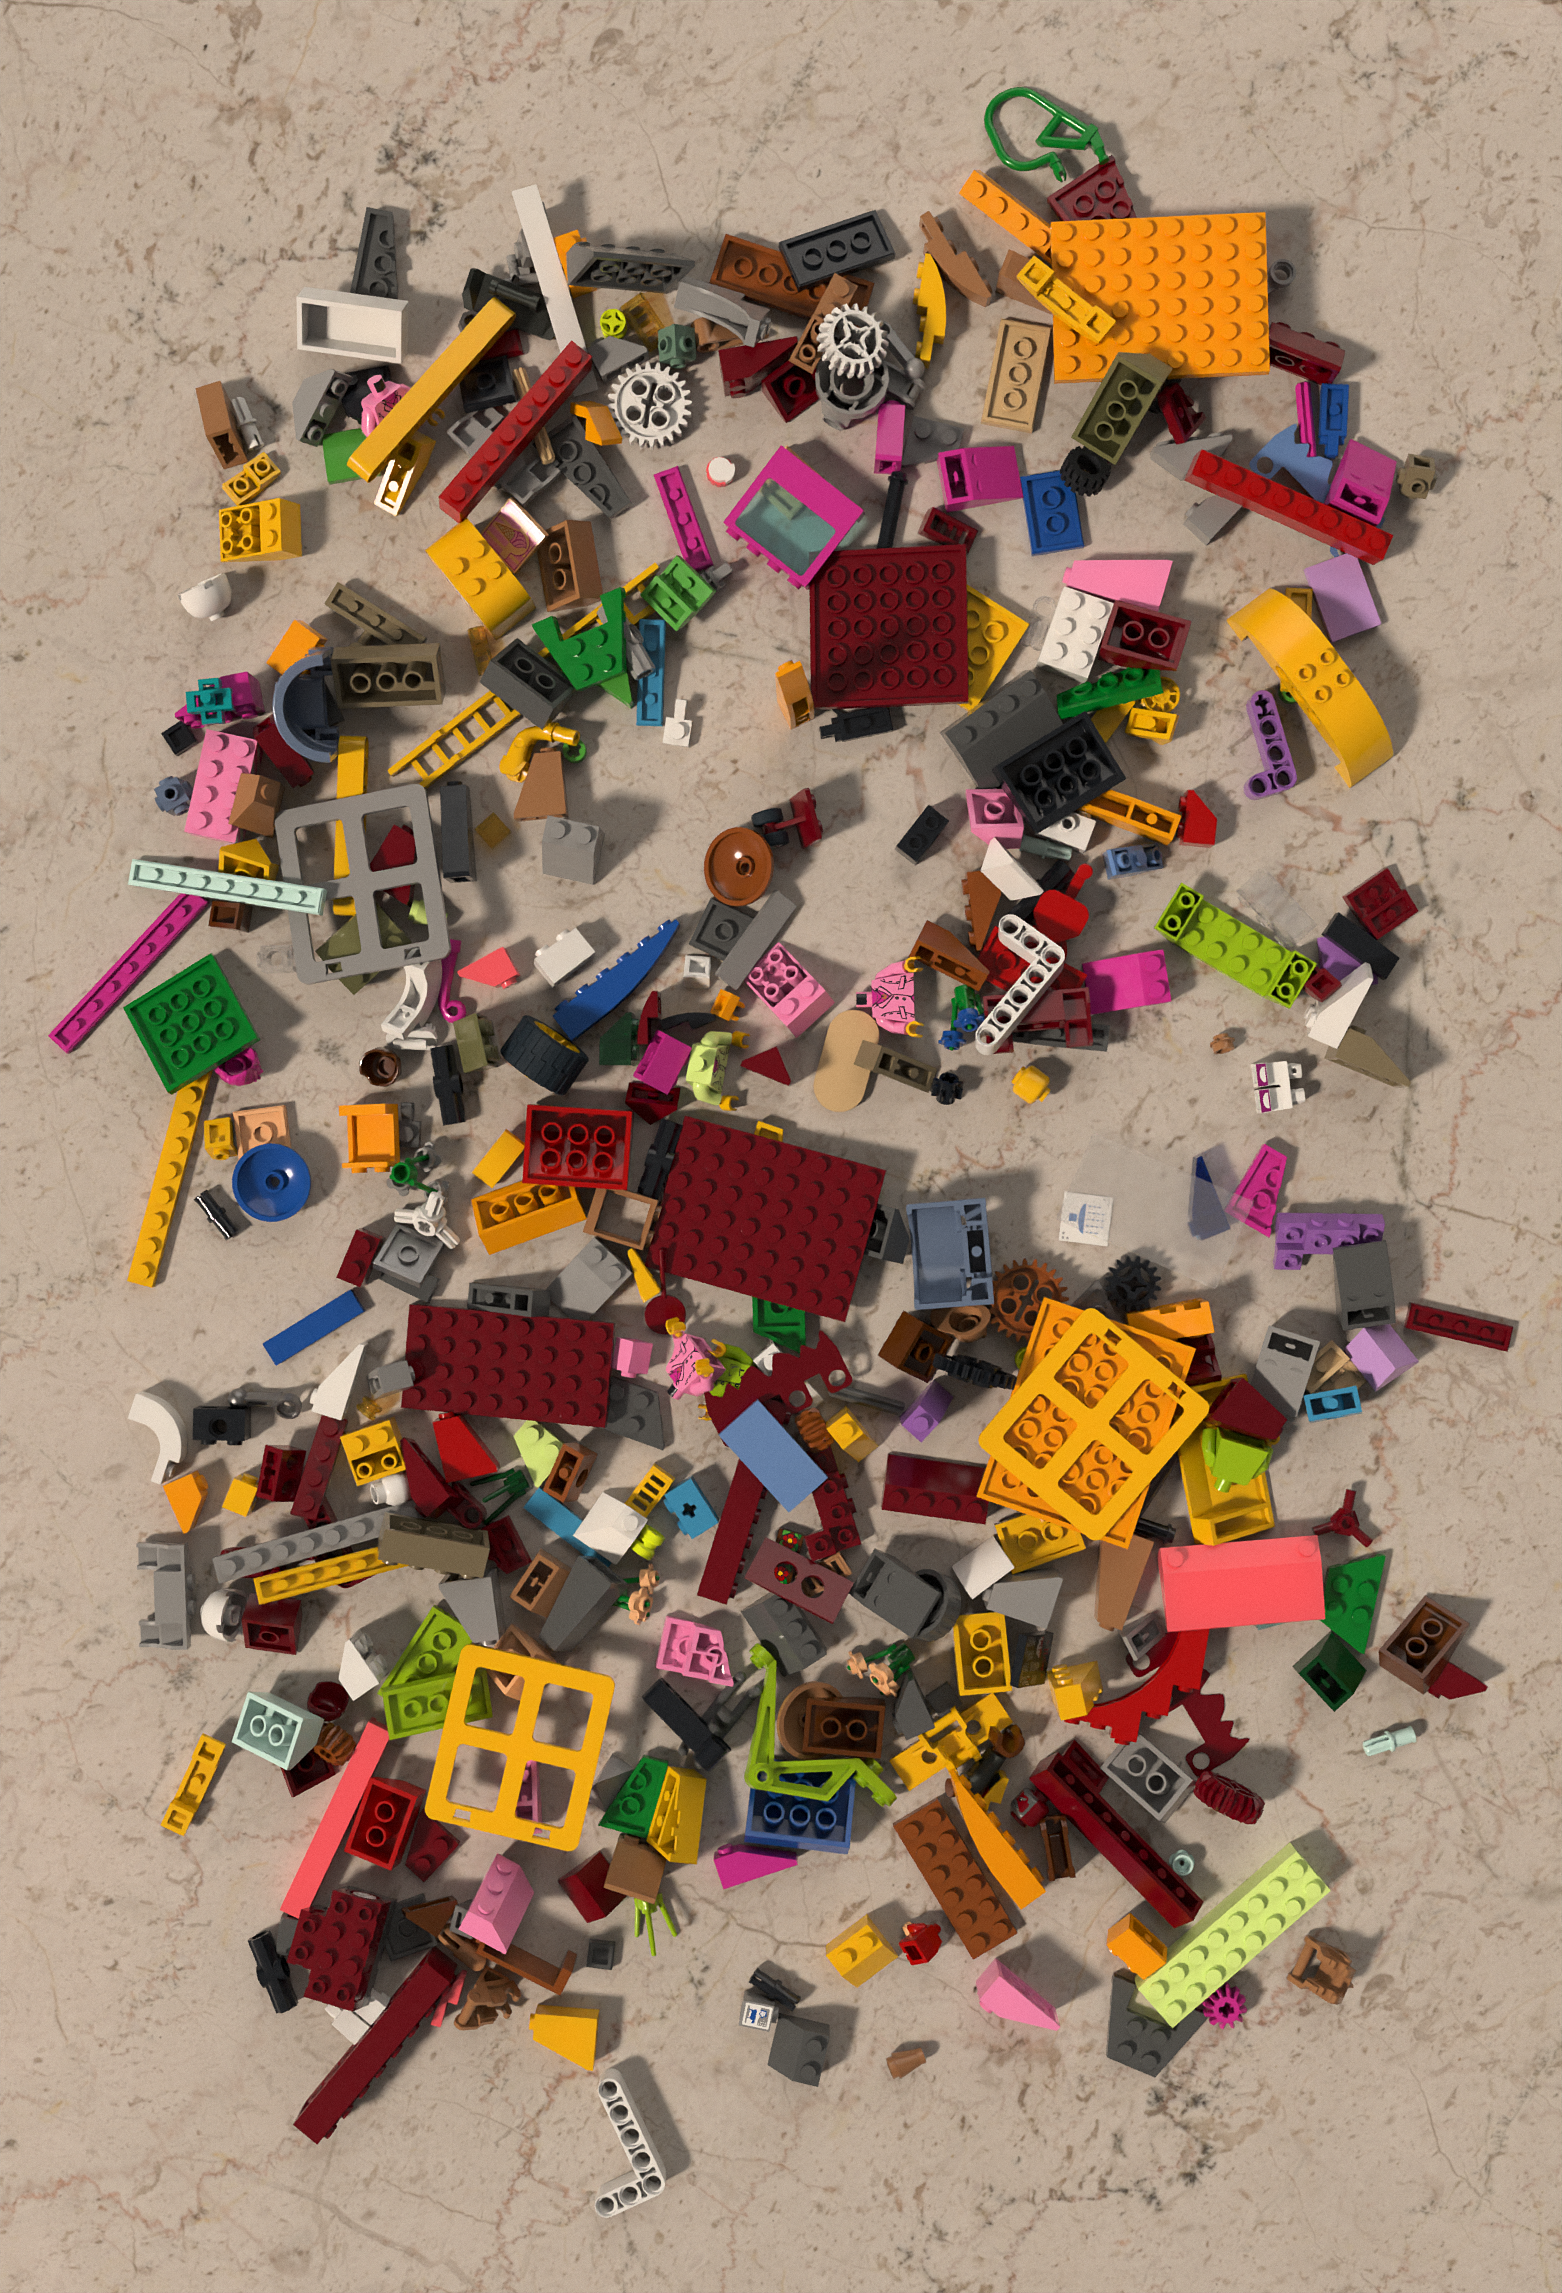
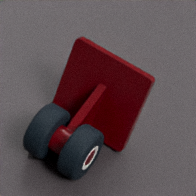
M809 788L802 789L789 799L794 819L782 822L784 817L781 808L766 809L751 816L753 826L755 828H762L764 834L762 836L771 849L787 845L790 841L787 831L784 830L794 827L797 829L802 849H806L822 839L823 826L821 821L817 820L815 812L816 799L810 793Z

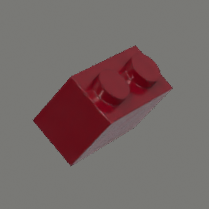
M364 1228L356 1229L336 1278L360 1288L366 1286L373 1270V1262L386 1238Z

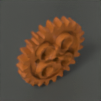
M1024 1258L1021 1266L1018 1265L1016 1260H1013V1268L1010 1269L1007 1265H1003L1004 1274L995 1271L999 1279L997 1281L993 1280L994 1304H990L992 1308L989 1311L995 1317L990 1323H1000L998 1332L1004 1329L1008 1330L1006 1338H1009L1013 1333L1016 1334V1342H1019L1022 1336L1026 1337L1027 1343L1029 1342L1034 1326H1030L1025 1322V1315L1032 1310L1037 1313L1039 1312L1042 1304L1037 1298L1039 1289L1044 1287L1050 1289L1052 1292L1051 1299L1061 1303L1069 1300L1068 1297H1064L1061 1294L1068 1288L1059 1287L1058 1285L1063 1278L1054 1279L1053 1277L1056 1269L1048 1273L1046 1271L1047 1263L1045 1262L1039 1268L1037 1267V1259H1034L1032 1265H1028L1027 1259ZM1023 1275L1028 1278L1029 1285L1025 1290H1017L1015 1288L1014 1279L1017 1276ZM1034 1280H1039V1284L1031 1297L1034 1304L1032 1306L1027 1305L1020 1320L1016 1322L1015 1316L1022 1305V1301L1019 1300L1020 1296H1026ZM1008 1298L1013 1299L1017 1305L1016 1310L1010 1314L1002 1310V1302Z

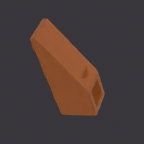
M981 870L967 872L965 879H961L963 895H968L969 905H965L966 921H971L972 931H968L969 946H974L975 952H979L982 948L1001 897V890Z

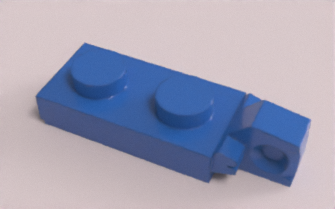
M1322 383L1318 438H1320L1319 444L1325 445L1324 458L1329 460H1335V457L1338 456V445L1343 446L1344 439L1347 436L1348 384Z

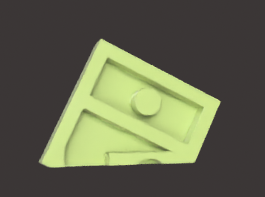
M527 1420L513 1437L531 1478L538 1488L550 1474L564 1442L539 1421Z

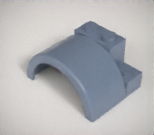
M312 647L308 650L309 654H305L303 658L291 665L283 675L278 677L279 681H275L272 702L273 717L280 735L293 750L308 759L331 763L338 756L340 737L339 726H328L325 676L333 675L330 660L333 654V647ZM304 670H311V674H301V673H302ZM315 729V733L309 737L303 730Z
M986 1197L908 1204L906 1212L912 1249L914 1308L922 1310L994 1304ZM961 1216L965 1217L967 1224H962ZM966 1277L972 1278L969 1288H967Z

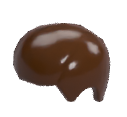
M377 1047L364 1053L360 1060L359 1071L361 1075H364L369 1080L371 1085L387 1087L395 1083L402 1072L401 1060L391 1049Z

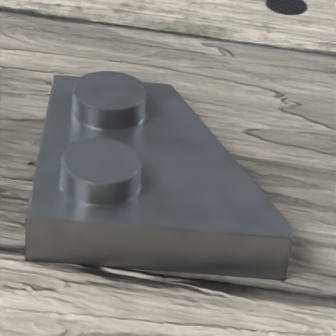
M913 416L901 468H908L909 465L923 462L925 464L935 462L938 453L959 449L964 429Z

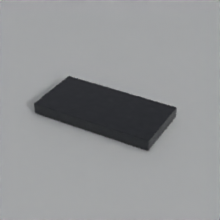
M876 210L781 241L778 246L798 292L831 281L834 273L843 277L893 260L896 255Z

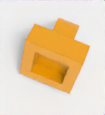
M720 989L710 1013L727 1021L730 1019L738 1021L739 1017L735 1016L733 1012L736 1006L744 1008L745 1005L739 1001L740 997Z

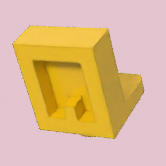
M230 1117L204 1121L205 1150L212 1159L226 1160L229 1157L237 1156V1149L233 1145V1121Z

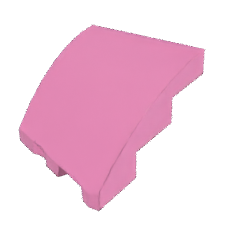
M666 1615L655 1667L657 1669L682 1673L683 1676L705 1679L710 1683L733 1687L734 1682L721 1631L697 1622Z

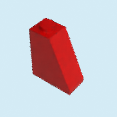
M453 1411L438 1414L439 1419L432 1423L446 1483L498 1472L501 1468L500 1463L462 1414L454 1415Z

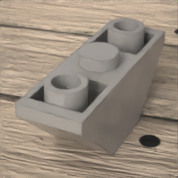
M330 369L303 380L292 402L296 439L299 442L318 447L353 377Z
M1219 432L1198 440V437H1190L1185 443L1177 445L1176 443L1172 444V441H1162L1153 447L1150 458L1174 477L1183 481L1194 456L1201 449L1221 457L1233 440L1232 434L1224 436V433Z

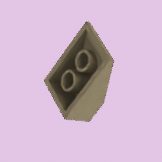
M1354 1025L1348 1027L1338 1048L1329 1046L1324 1057L1326 1060L1395 1088H1406L1411 1084L1410 1080L1372 1037L1365 1035L1366 1030Z

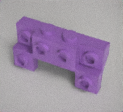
M1277 1213L1273 1259L1274 1269L1300 1270L1303 1254H1333V1248L1382 1241L1385 1227L1383 1215Z

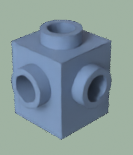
M173 776L159 782L160 786L154 789L157 795L154 799L162 812L166 811L173 816H180L188 812L193 793L190 783L178 777L173 778ZM175 792V796L171 799L169 795Z

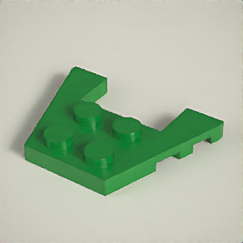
M619 587L600 595L607 623L569 639L563 640L555 616H550L532 624L534 631L577 691H583L626 673V638H624V622H626V612L624 611L625 588Z

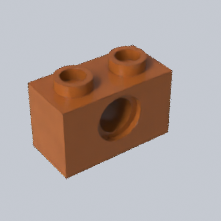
M578 1442L564 1443L543 1491L563 1503L577 1501L598 1453Z

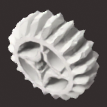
M847 303L841 307V310L836 307L832 310L831 314H827L824 317L825 323H821L818 328L821 332L817 335L816 340L821 343L818 346V352H825L822 356V361L829 360L831 362L829 370H832L834 367L838 368V376H841L844 371L847 372L848 379L852 378L854 373L858 378H862L865 373L870 375L874 368H879L882 364L881 360L887 355L884 349L889 346V342L884 339L887 337L888 331L880 330L884 325V321L876 322L877 312L872 313L870 316L867 314V306L862 311L859 310L857 303L853 304L851 310ZM835 327L839 330L838 335L841 339L837 346L834 341ZM868 337L871 341L870 355L866 352L867 347L865 345V340ZM849 338H850V341H851L852 339H854L855 341L858 340V342H857L856 344H855V342H854V343L848 342V343L846 344V342L849 340Z

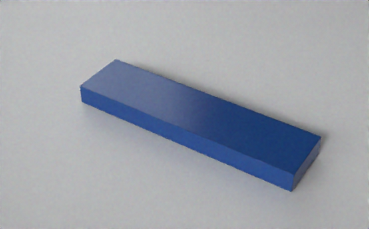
M350 1289L263 1343V1346L277 1366L360 1315L365 1309L354 1291Z

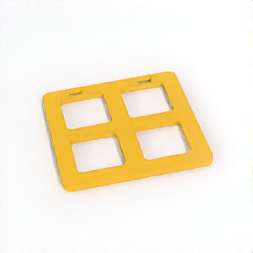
M1087 1308L979 1435L978 1441L982 1449L1089 1539L1100 1540L1207 1416L1209 1404L1097 1309ZM1108 1328L1122 1339L1116 1345L1104 1337ZM1091 1333L1096 1334L1126 1359L1129 1364L1127 1369L1093 1408L1083 1404L1054 1378L1057 1371ZM1146 1379L1151 1380L1181 1405L1184 1410L1182 1415L1148 1454L1138 1450L1109 1424L1112 1417ZM1172 1382L1185 1391L1180 1398L1168 1390ZM1039 1394L1045 1395L1077 1422V1428L1043 1468L1035 1467L1003 1439L1004 1434ZM1094 1440L1101 1442L1132 1469L1131 1475L1097 1514H1091L1058 1486V1481Z
M474 1643L465 1645L460 1653L425 1805L426 1815L433 1820L564 1851L575 1850L580 1842L615 1690L614 1679L606 1674ZM478 1667L524 1678L525 1683L513 1733L506 1734L468 1725L465 1722L473 1681ZM551 1683L589 1692L593 1695L584 1741L580 1750L540 1742L534 1739L533 1734L545 1684ZM460 1744L503 1753L507 1756L495 1810L489 1811L448 1800L447 1794ZM530 1760L571 1769L576 1774L565 1823L562 1827L516 1816V1808L526 1764ZM456 1809L471 1812L470 1820L454 1817ZM535 1828L550 1831L549 1839L534 1836Z

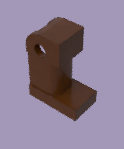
M1065 1814L1045 1816L1040 1820L1039 1827L1041 1838L1044 1840L1048 1869H1046L1047 1880L1055 1881V1879L1065 1877L1076 1878L1075 1868L1072 1864Z

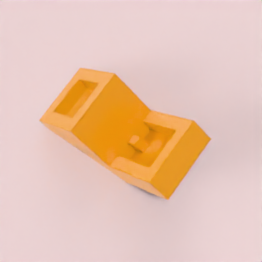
M594 401L570 402V413L586 418L585 440L601 446L622 444V436L608 406Z

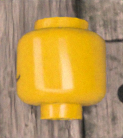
M1033 1065L1027 1068L1022 1066L1011 1081L1014 1084L1013 1092L1029 1104H1033L1037 1099L1042 1102L1051 1091L1047 1087L1050 1083V1078Z

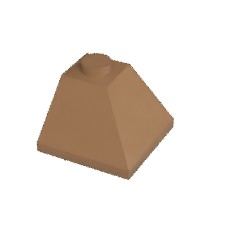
M241 773L228 824L273 838L275 816L280 811L285 791L283 784L261 775Z

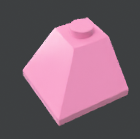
M966 789L965 794L971 832L988 845L995 837L1006 849H1020L1024 830L1023 818L1004 790Z

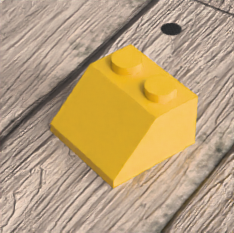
M867 1914L826 1944L827 1958L839 1974L856 1988L898 1957V1954Z

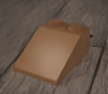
M619 1834L604 1888L655 1904L667 1859L652 1845L640 1841L638 1836Z

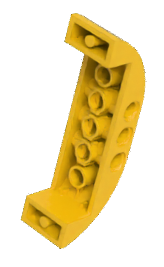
M1269 588L1226 620L1241 641L1247 637L1250 638L1338 757L1341 763L1335 766V769L1349 788L1393 757V747L1389 733L1372 700L1321 630L1291 599Z

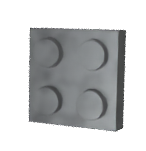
M397 1222L375 1258L373 1268L421 1288L444 1249V1242L430 1236H425Z

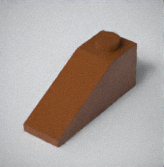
M928 920L926 921L909 957L920 956L921 959H916L917 961L979 991L989 974V970L950 931Z

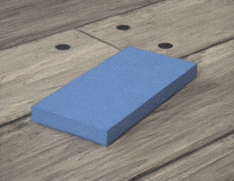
M758 1399L718 1434L788 1512L792 1511L828 1478L824 1471Z

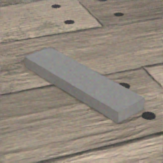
M774 890L714 975L734 990H737L797 906L778 890Z

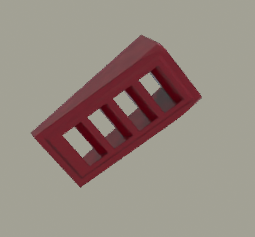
M935 507L927 510L918 530V534L942 545H959L960 543L958 542L962 533L966 532L967 535L963 544H966L967 555L978 533L977 529ZM933 519L937 520L934 530L930 528ZM944 523L947 524V527L942 535L939 532ZM954 527L957 531L952 540L949 537Z

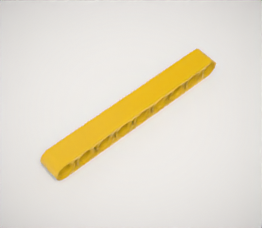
M493 297L354 451L347 462V466L367 483L373 481L511 326L516 313L498 298Z

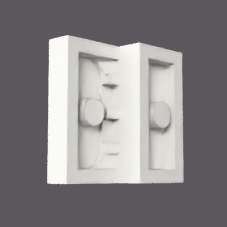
M994 1536L990 1537L952 1566L972 1599L1015 1568Z

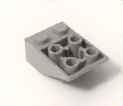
M1270 1325L1268 1326L1251 1385L1280 1413L1297 1418L1320 1341Z

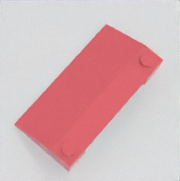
M1317 1535L1228 1542L1215 1546L1204 1544L1160 1548L1157 1553L1167 1632L1325 1619L1322 1561Z

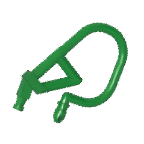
M1014 87L996 95L986 108L984 115L986 132L1001 162L1013 170L1031 171L1050 163L1049 166L1053 169L1056 180L1062 183L1061 176H1063L1064 181H1066L1067 177L1062 160L1053 151L1026 162L1017 161L1006 153L994 127L993 116L1001 103L1014 97L1028 98L1053 115V118L1035 140L1038 146L1042 148L1084 151L1091 146L1094 155L1096 154L1099 159L1100 165L1106 164L1110 160L1108 155H1106L1098 127L1092 123L1088 126L1030 88ZM1063 122L1082 136L1080 138L1053 137L1052 135Z

